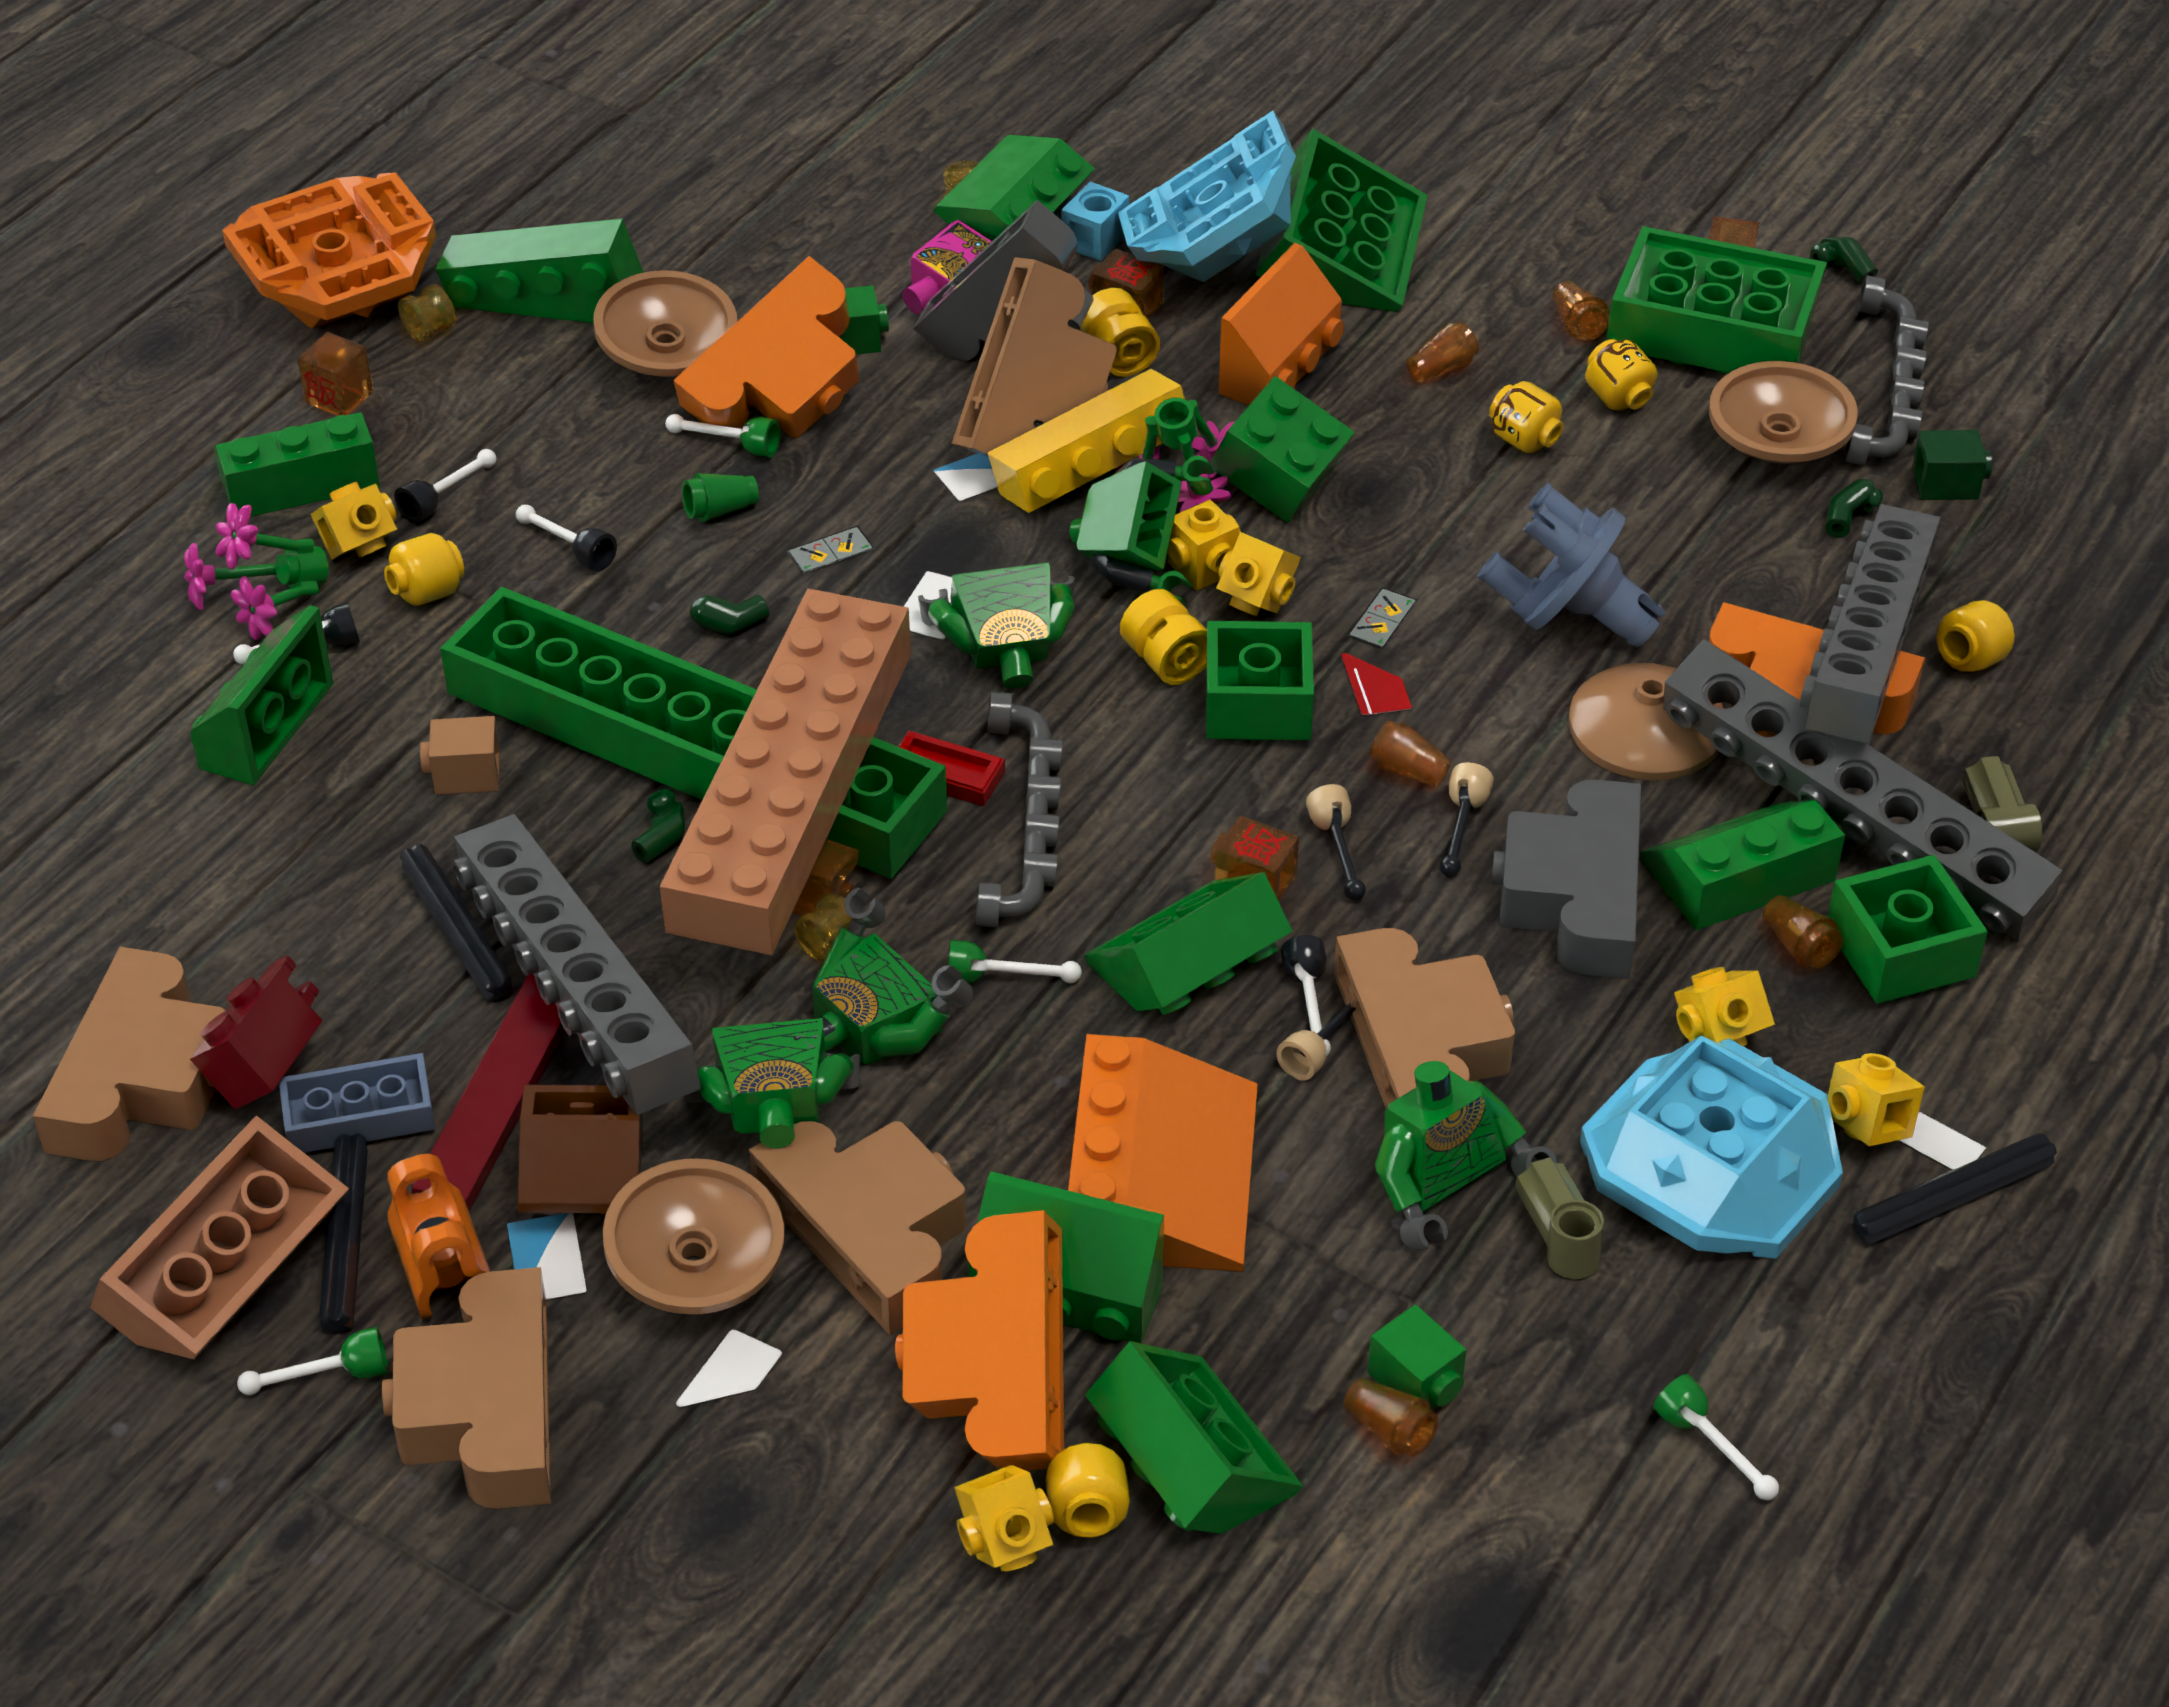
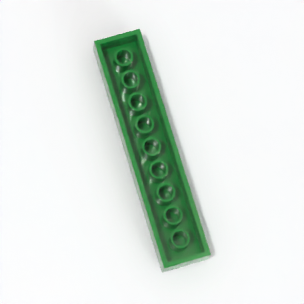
M502 586L440 647L447 694L703 800L757 689ZM873 737L821 850L892 879L947 813L946 766Z

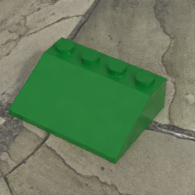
M1312 128L1294 152L1296 158L1290 171L1292 177L1290 181L1291 226L1263 244L1255 275L1262 277L1294 243L1302 245L1342 299V304L1398 312L1403 307L1428 195Z
M1642 226L1612 298L1606 341L1611 339L1630 340L1636 343L1646 356L1665 359L1677 365L1690 364L1709 368L1721 374H1728L1735 369L1758 362L1786 361L1801 363L1827 262Z

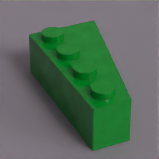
M623 219L452 235L435 269L451 307L594 323L593 318L596 305L610 287L625 278L644 273Z

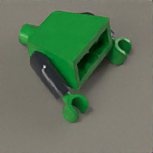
M1198 455L1189 458L1183 466H1176V460L1131 459L1114 475L1091 486L1088 490L1083 517L1076 518L1071 522L1070 537L1077 546L1078 551L1092 559L1093 568L1112 584L1141 593L1154 589H1165L1171 592L1177 585L1193 588L1183 574L1178 571L1166 572L1161 577L1155 574L1156 570L1164 569L1182 481L1187 482L1192 493L1201 496L1207 495L1213 491V486L1208 478L1198 476L1202 474L1211 475L1215 472L1210 462L1203 456ZM1174 595L1184 606L1187 605L1182 598Z

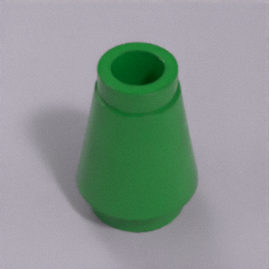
M695 473L693 479L683 481L682 501L689 519L699 518L701 522H706L748 506L757 505L759 490L753 475Z

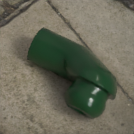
M1852 237L1825 238L1811 248V259L1827 262L1826 267L1829 265L1831 267H1847L1858 284H1863L1866 275L1875 277L1878 273V269L1859 242Z
M1858 479L1834 495L1829 503L1825 526L1826 532L1835 538L1847 536L1850 532L1853 512L1858 507L1866 513L1873 512V505L1879 507L1883 500L1882 491L1874 487L1873 481Z
M706 595L693 601L690 606V616L701 627L724 636H729L768 618L769 609L767 603L760 595H755L739 604L716 596Z
M667 789L659 790L649 796L647 807L652 812L650 816L651 828L631 843L636 857L646 864L677 843L685 832V815L682 803L676 802L674 793Z

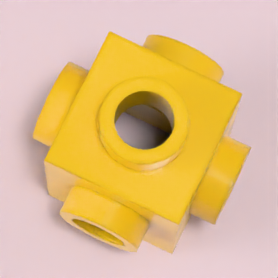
M357 482L341 487L329 493L333 502L321 506L310 514L331 560L356 550L359 558L376 552L387 546L384 537L397 530L394 523L397 519L394 505L386 493H380L376 483L364 489H360Z
M1210 499L1176 514L1167 550L1168 564L1175 571L1182 573L1196 591L1220 581L1218 575L1220 564L1224 556L1233 550L1241 532L1238 523L1231 515L1225 514Z
M1240 532L1233 550L1224 556L1220 564L1218 573L1220 581L1216 589L1232 595L1229 603L1230 606L1251 615L1257 616L1260 608L1278 613L1280 606L1284 605L1293 593L1295 587V578L1293 576L1301 557Z
M1724 967L1709 969L1691 977L1692 986L1674 992L1679 1007L1676 1011L1677 1022L1681 1032L1689 1039V1042L1702 1035L1717 1043L1721 1040L1731 1039L1745 1046L1748 1044L1746 1035L1775 1025L1758 970L1729 971L1726 973Z
M1869 1053L1864 1054L1858 1059L1835 1063L1827 1101L1830 1105L1832 1120L1843 1127L1848 1136L1860 1140L1868 1146L1913 1137L1925 1086L1897 1068L1896 1063L1889 1057Z
M1010 1465L954 1487L963 1514V1518L957 1520V1529L962 1544L970 1556L976 1554L977 1559L994 1568L1000 1566L1001 1571H1011L1033 1563L1037 1559L1036 1551L1053 1545L1047 1527L1054 1523L1052 1508L1044 1491L1041 1488L1035 1489L1030 1472Z

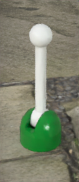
M678 414L668 416L665 423L666 428L671 433L688 430L740 438L742 446L749 453L756 456L772 458L776 454L780 443V424L777 419L752 418L744 424L742 429L687 421Z
M950 940L948 965L955 967L961 972V979H964L970 985L979 981L985 974V971L1057 976L1067 983L1078 981L1082 974L1081 967L1074 961H1067L1062 966L988 960L982 948L975 943Z
M378 1326L357 1331L348 1336L342 1345L339 1355L258 1374L255 1371L243 1372L237 1381L238 1389L245 1395H254L265 1385L342 1366L357 1378H374L389 1374L387 1355L381 1332Z
M1689 1374L1679 1376L1665 1387L1655 1400L1653 1409L1667 1423L1675 1428L1684 1430L1697 1426L1754 1484V1492L1757 1497L1762 1500H1771L1777 1496L1779 1492L1777 1480L1772 1476L1762 1475L1706 1418L1708 1413V1397L1702 1387Z

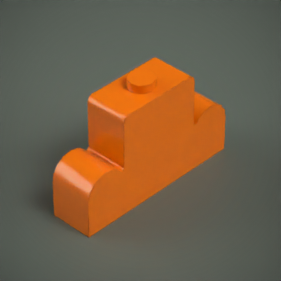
M808 256L673 380L679 405L701 423L733 428H742L748 420L749 407L753 406L767 418L777 419L780 429L790 437H800L823 414L827 415L836 410L842 402L844 395L859 381L855 350L838 337L845 332L850 320L844 285L838 278Z
M1723 602L1710 630L1709 642L1800 700L1806 676L1810 675L1816 651H1819L1824 630ZM1900 651L1873 733L1882 735L1893 734L1904 727L1918 694L1925 657ZM1771 731L1757 732L1758 735L1763 737L1777 735Z
M1044 1210L994 1215L984 1218L974 1225L966 1238V1257L971 1266L978 1272L975 1277L911 1283L904 1288L903 1334L897 1336L895 1343L896 1361L899 1369L903 1371L902 1395L909 1405L930 1419L968 1415L965 1424L968 1443L974 1451L997 1468L1002 1469L1014 1465L1026 1471L1048 1469L1049 1463L1056 1454L1064 1450L1062 1228Z

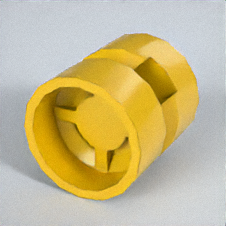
M1108 288L1092 295L1094 301L1080 330L1116 346L1117 351L1110 373L1115 376L1128 377L1148 368L1156 359L1160 350V338L1131 295L1121 288Z
M1154 589L1146 592L1134 600L1124 612L1120 622L1122 638L1140 657L1144 658L1147 665L1163 682L1170 685L1183 684L1192 680L1206 667L1207 629L1195 617L1189 614L1185 606L1171 592L1165 589Z

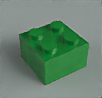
M1274 376L1227 430L1210 464L1216 473L1226 476L1230 483L1289 523L1334 469L1355 432L1284 381Z
M1207 621L1206 739L1311 740L1314 703L1312 622Z
M1935 854L1835 880L1825 925L1876 1004L1977 977L1988 933Z

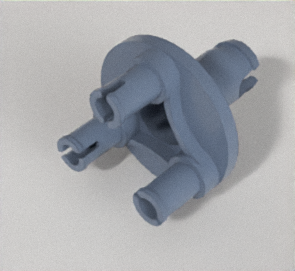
M1547 482L1536 493L1527 509L1535 513L1531 517L1532 522L1528 521L1523 531L1526 534H1530L1554 553L1555 557L1539 578L1535 576L1530 579L1496 551L1483 565L1477 574V578L1483 580L1512 603L1510 609L1521 616L1524 622L1534 630L1543 627L1565 607L1573 614L1592 615L1612 632L1627 639L1628 644L1637 648L1640 647L1658 628L1660 623L1657 619L1663 617L1666 614V610L1660 603L1656 604L1647 592L1623 574L1619 558L1609 550L1622 530L1626 517L1615 508L1608 510L1601 517H1598L1587 507L1581 510Z

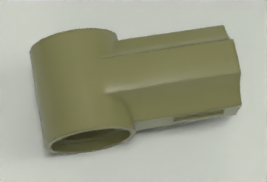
M1999 756L1980 758L1976 764L1965 768L1962 782L1974 813L2032 851L2037 852L2042 841L2041 817L2036 805L2024 803L2010 765L2001 762Z
M1550 1157L1531 1162L1529 1168L1517 1176L1516 1191L1548 1246L1547 1261L1549 1267L1556 1274L1569 1279H1583L1594 1274L1599 1268L1604 1229L1602 1212L1595 1205L1584 1201L1564 1164L1555 1163Z

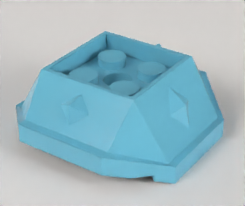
M1271 111L1225 144L1118 212L1127 246L1138 261L1160 263L1205 282L1291 226L1290 181L1292 177L1290 171L1296 155L1284 126L1275 112Z
M1701 1035L1672 1053L1647 1059L1582 1126L1580 1144L1584 1155H1587L1590 1172L1597 1191L1698 1251L1717 1253L1752 1252L1755 1257L1776 1259L1839 1189L1843 1174L1830 1105L1827 1101L1828 1095L1775 1065L1771 1057L1763 1058L1731 1039L1721 1040L1717 1043Z

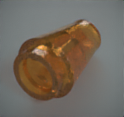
M1564 281L1555 288L1553 300L1556 303L1567 332L1572 337L1582 340H1593L1605 332L1609 324V309L1601 298L1573 281Z
M1461 321L1454 324L1445 323L1412 356L1406 359L1407 369L1417 382L1423 383L1427 379H1432L1472 363L1473 356L1479 352L1478 341L1472 330Z
M1388 720L1377 734L1369 752V757L1378 761V768L1426 784L1429 783L1436 788L1445 778L1452 763L1451 759L1444 756L1441 751L1404 721L1397 724Z
M1784 895L1773 898L1766 905L1763 911V920L1769 925L1798 964L1811 966L1812 968H1821L1829 964L1837 956L1842 946V935L1838 931V926L1834 920L1790 900Z
M1366 1378L1356 1380L1346 1393L1344 1400L1345 1409L1351 1412L1396 1455L1404 1453L1409 1456L1419 1455L1429 1446L1436 1434L1438 1416L1430 1410V1404L1425 1399L1376 1382H1371Z

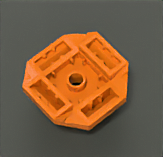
M396 172L378 174L376 178L363 176L335 178L251 206L239 216L235 224L230 223L222 230L225 246L259 293L281 303L310 329L354 314L368 318L374 307L406 297L407 293L415 290L436 237L434 220Z

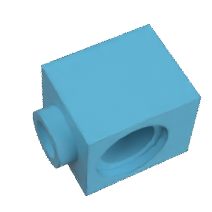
M1089 182L1061 210V220L1071 228L1077 238L1076 253L1102 261L1123 240L1125 236L1118 212L1129 205V195Z

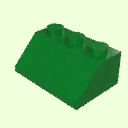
M1007 135L936 205L933 212L948 225L956 220H960L990 241H993L1036 200L1057 216L1076 196L1095 168L1061 138Z
M362 412L340 415L332 419L302 426H291L283 430L257 436L241 437L230 442L217 444L214 448L215 462L229 504H236L238 511L243 506L250 505V517L331 499L329 493L353 482H357L360 489L375 483L378 488L380 487L373 441Z
M309 605L273 629L260 646L250 652L246 663L234 678L224 684L219 696L204 715L199 716L195 720L190 733L199 769L254 786L334 685L318 607Z
M1816 800L1782 802L1640 851L1639 859L1695 931L1835 881L1845 834Z
M1265 872L1211 881L1084 954L1088 965L1136 1011L1159 1009L1160 1013L1164 1015L1188 1004L1192 1000L1189 992L1203 985L1205 989H1209L1231 979L1235 975L1232 967L1245 959L1248 963H1254L1270 956L1278 950L1275 942L1293 931Z
M990 1171L986 1181L978 1222L994 1215L1044 1210L1062 1228L1063 1325L1097 1333L1109 1340L1142 1343L1163 1290L1164 1215ZM968 1263L969 1277H975L978 1272Z
M1129 1341L1085 1394L1099 1413L1097 1421L1101 1428L1109 1436L1120 1441L1132 1457L1130 1465L1134 1472L1156 1489L1166 1503L1164 1511L1177 1526L1186 1531L1198 1530L1223 1534L1295 1496L1303 1487L1302 1483L1202 1356Z

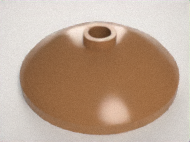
M650 271L625 278L614 284L602 295L594 311V333L601 349L621 366L649 376L677 377L737 322V313L728 295L717 285L702 277L679 271Z
M1766 361L1740 367L1720 379L1710 396L1709 417L1716 432L1738 451L1762 461L1797 464L1823 458L1843 447L1855 431L1858 409L1849 389L1832 375L1800 363Z
M1630 663L1615 666L1599 672L1586 680L1578 688L1571 701L1569 729L1576 745L1594 763L1613 773L1640 780L1675 779L1701 770L1719 754V751L1712 745L1710 739L1692 727L1686 729L1679 726L1669 717L1667 711L1663 709L1664 684L1676 668L1655 663ZM1722 703L1714 704V706L1724 709Z
M709 1159L674 1160L651 1167L640 1173L617 1193L607 1210L603 1226L605 1258L608 1267L619 1284L643 1303L660 1310L678 1314L717 1312L747 1300L756 1294L772 1277L781 1260L784 1247V1222L782 1214L769 1190L746 1171L724 1162ZM691 1256H697L702 1259L692 1261L687 1260L686 1258Z

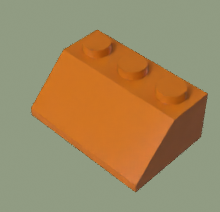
M1294 243L1221 318L1220 395L1249 406L1274 376L1294 389L1295 384L1306 372L1310 373L1315 369L1319 358L1330 347H1335L1339 343L1344 331V322L1341 320L1342 299L1302 245Z

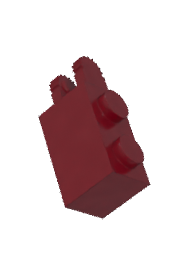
M287 955L272 963L257 982L253 977L248 978L229 993L226 1001L230 1006L203 1028L200 1036L204 1041L190 1058L191 1062L234 1109L272 1092L323 1021L310 1007L314 998L319 993L317 987L311 981H308L294 989L287 981L296 968L294 961Z

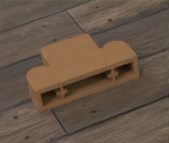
M1014 257L951 444L988 457L987 453L1036 428L1034 423L1042 425L1108 391L1107 379L1116 355V346L1068 326V321L1074 319L1084 306V288L1078 278L1038 260Z
M1381 928L1337 936L1334 976L1345 1005L1347 1006L1351 1002L1352 1007L1356 1008L1350 1018L1385 1108L1387 1109L1391 1102L1416 1088L1414 1071L1420 1064L1428 1061L1445 1063L1449 1067V1071L1456 1073L1467 1081L1508 1074L1511 1070L1515 1037L1513 1010L1506 994H1499L1485 959L1480 955H1470L1417 965L1418 946L1416 941L1405 931L1395 928Z
M119 947L33 1114L44 1153L88 1161H103L115 1157L129 1144L131 1136L127 1123L129 1120L187 1130L196 1129L200 1125L216 1088L191 1062L190 1058L204 1041L200 1036L203 1028L216 1016L225 1012V1009L191 1002L182 964L174 956Z
M813 1121L794 1124L795 1138L786 1147L769 1148L759 1143L749 1149L751 1175L759 1180L773 1195L785 1223L889 1335L903 1328L904 1288L911 1283L943 1280L940 1246L966 1229L965 1187L953 1175L947 1160L938 1152L932 1153L899 1121L891 1122L837 1153L836 1137L832 1130L821 1123Z
M541 1267L478 1274L469 1279L460 1291L459 1303L463 1323L401 1328L394 1333L393 1379H383L384 1415L385 1417L392 1416L399 1455L403 1464L416 1465L461 1460L468 1496L476 1504L485 1508L495 1509L551 1504L547 1301Z

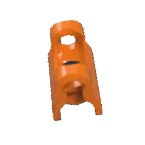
M419 1154L401 1160L391 1167L387 1178L393 1197L388 1210V1223L421 1320L433 1317L429 1306V1299L434 1290L453 1289L465 1282L469 1277L491 1272L464 1197L460 1190L448 1181L441 1161L432 1154ZM420 1179H430L431 1187L415 1194L408 1192L407 1187L411 1183Z

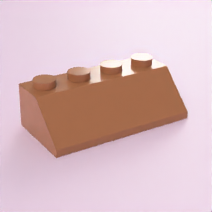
M256 1115L100 1278L90 1308L136 1345L195 1359L347 1194L349 1188Z

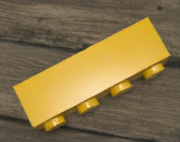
M1149 369L989 451L987 454L1000 495L1027 513H1030L1143 454L1147 435L1145 419L1148 416H1154L1157 406L1164 400L1170 398L1185 399L1181 385L1153 369ZM1159 436L1157 437L1156 447L1162 444Z

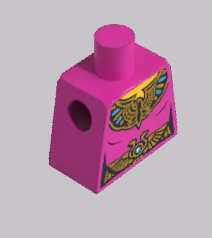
M956 220L917 250L911 258L912 285L903 291V299L908 309L914 314H920L928 300L992 241L960 220Z

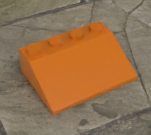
M1086 1034L1068 1191L1163 1214V1266L1243 1272L1258 1083L1145 1038Z

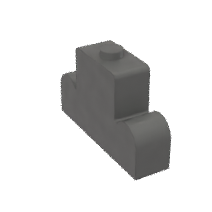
M1036 200L928 300L913 329L951 359L958 361L971 360L976 357L984 341L986 342L1014 257L1038 260L1066 271L1077 249L1075 233L1067 224ZM1085 289V300L1082 310L1074 319L1068 321V326L1080 330L1094 301L1093 296Z
M1583 780L1575 783L1569 789L1564 815L1522 811L1510 812L1507 821L1504 852L1494 851L1491 884H1502L1500 924L1509 928L1558 932L1556 945L1557 960L1562 967L1572 973L1630 979L1636 941L1641 784L1606 780Z

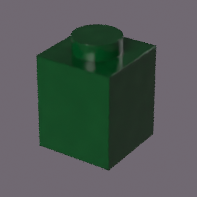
M1978 430L1919 431L1912 471L1920 500L1979 499L1983 479H1989L1991 476L1992 456L1990 450L1983 449Z

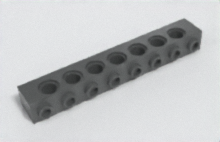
M1881 504L1875 521L1865 520L1860 541H1857L1852 562H1849L1844 583L1840 586L1836 606L1833 605L1828 626L1823 631L1819 651H1816L1810 675H1807L1799 705L1809 709L1805 729L1870 744L1931 562L1941 517Z
M1703 639L1665 681L1663 709L1667 711L1669 717L1676 724L1686 729L1692 727L1710 739L1712 745L1720 753L1728 757L1736 756L1751 766L1764 782L1773 786L1780 785L1797 796L1799 801L1816 800L1830 818L1842 826L1844 832L1851 839L1861 844H1870L1885 854L1892 865L1935 854L1975 914L1978 915L1982 924L1991 931L1998 934L2005 933L2019 942L2057 896L2063 872L2062 869L1870 745L1805 729L1809 709L1800 707V700L1707 640ZM1723 702L1731 704L1733 707L1722 709L1714 706V704ZM1771 731L1777 735L1763 737L1758 735L1757 732ZM1804 759H1813L1820 762L1821 764L1816 766H1808L1801 763L1800 761ZM1859 788L1865 793L1852 795L1847 793L1845 789ZM1903 817L1908 819L1910 823L1896 824L1890 821L1889 818ZM1947 846L1954 849L1956 853L1942 854L1934 848ZM1994 876L2000 879L2002 883L1988 884L1982 881L1980 877Z
M512 814L454 836L459 858L452 861V866L460 887L463 891L472 890L475 904L484 919L492 917L496 933L504 947L510 945L514 947V953L522 972L526 976L531 974L535 976L538 990L546 1005L555 1003L559 1018L567 1034L571 1036L577 1033L591 1066L599 1064L602 1067L603 1076L611 1094L615 1098L623 1096L635 1114L639 1115L700 1090L699 1076L690 1040L517 816Z

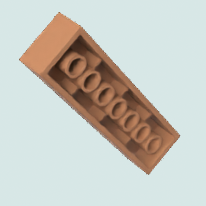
M807 589L660 885L665 933L773 955L911 656L908 607Z

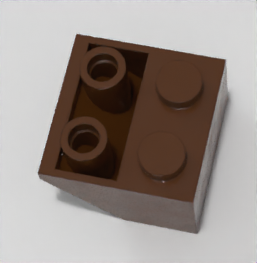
M524 1085L520 1116L518 1213H541L545 1215L558 1213H600L606 1215L617 1193L631 1179L641 1173L643 1113L636 1115L624 1097L615 1098L607 1085Z

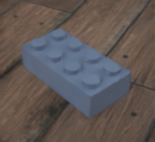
M423 1053L286 1076L279 1082L286 1139L304 1153L334 1148L335 1140L342 1134L352 1136L358 1133L363 1135L368 1142L436 1130Z

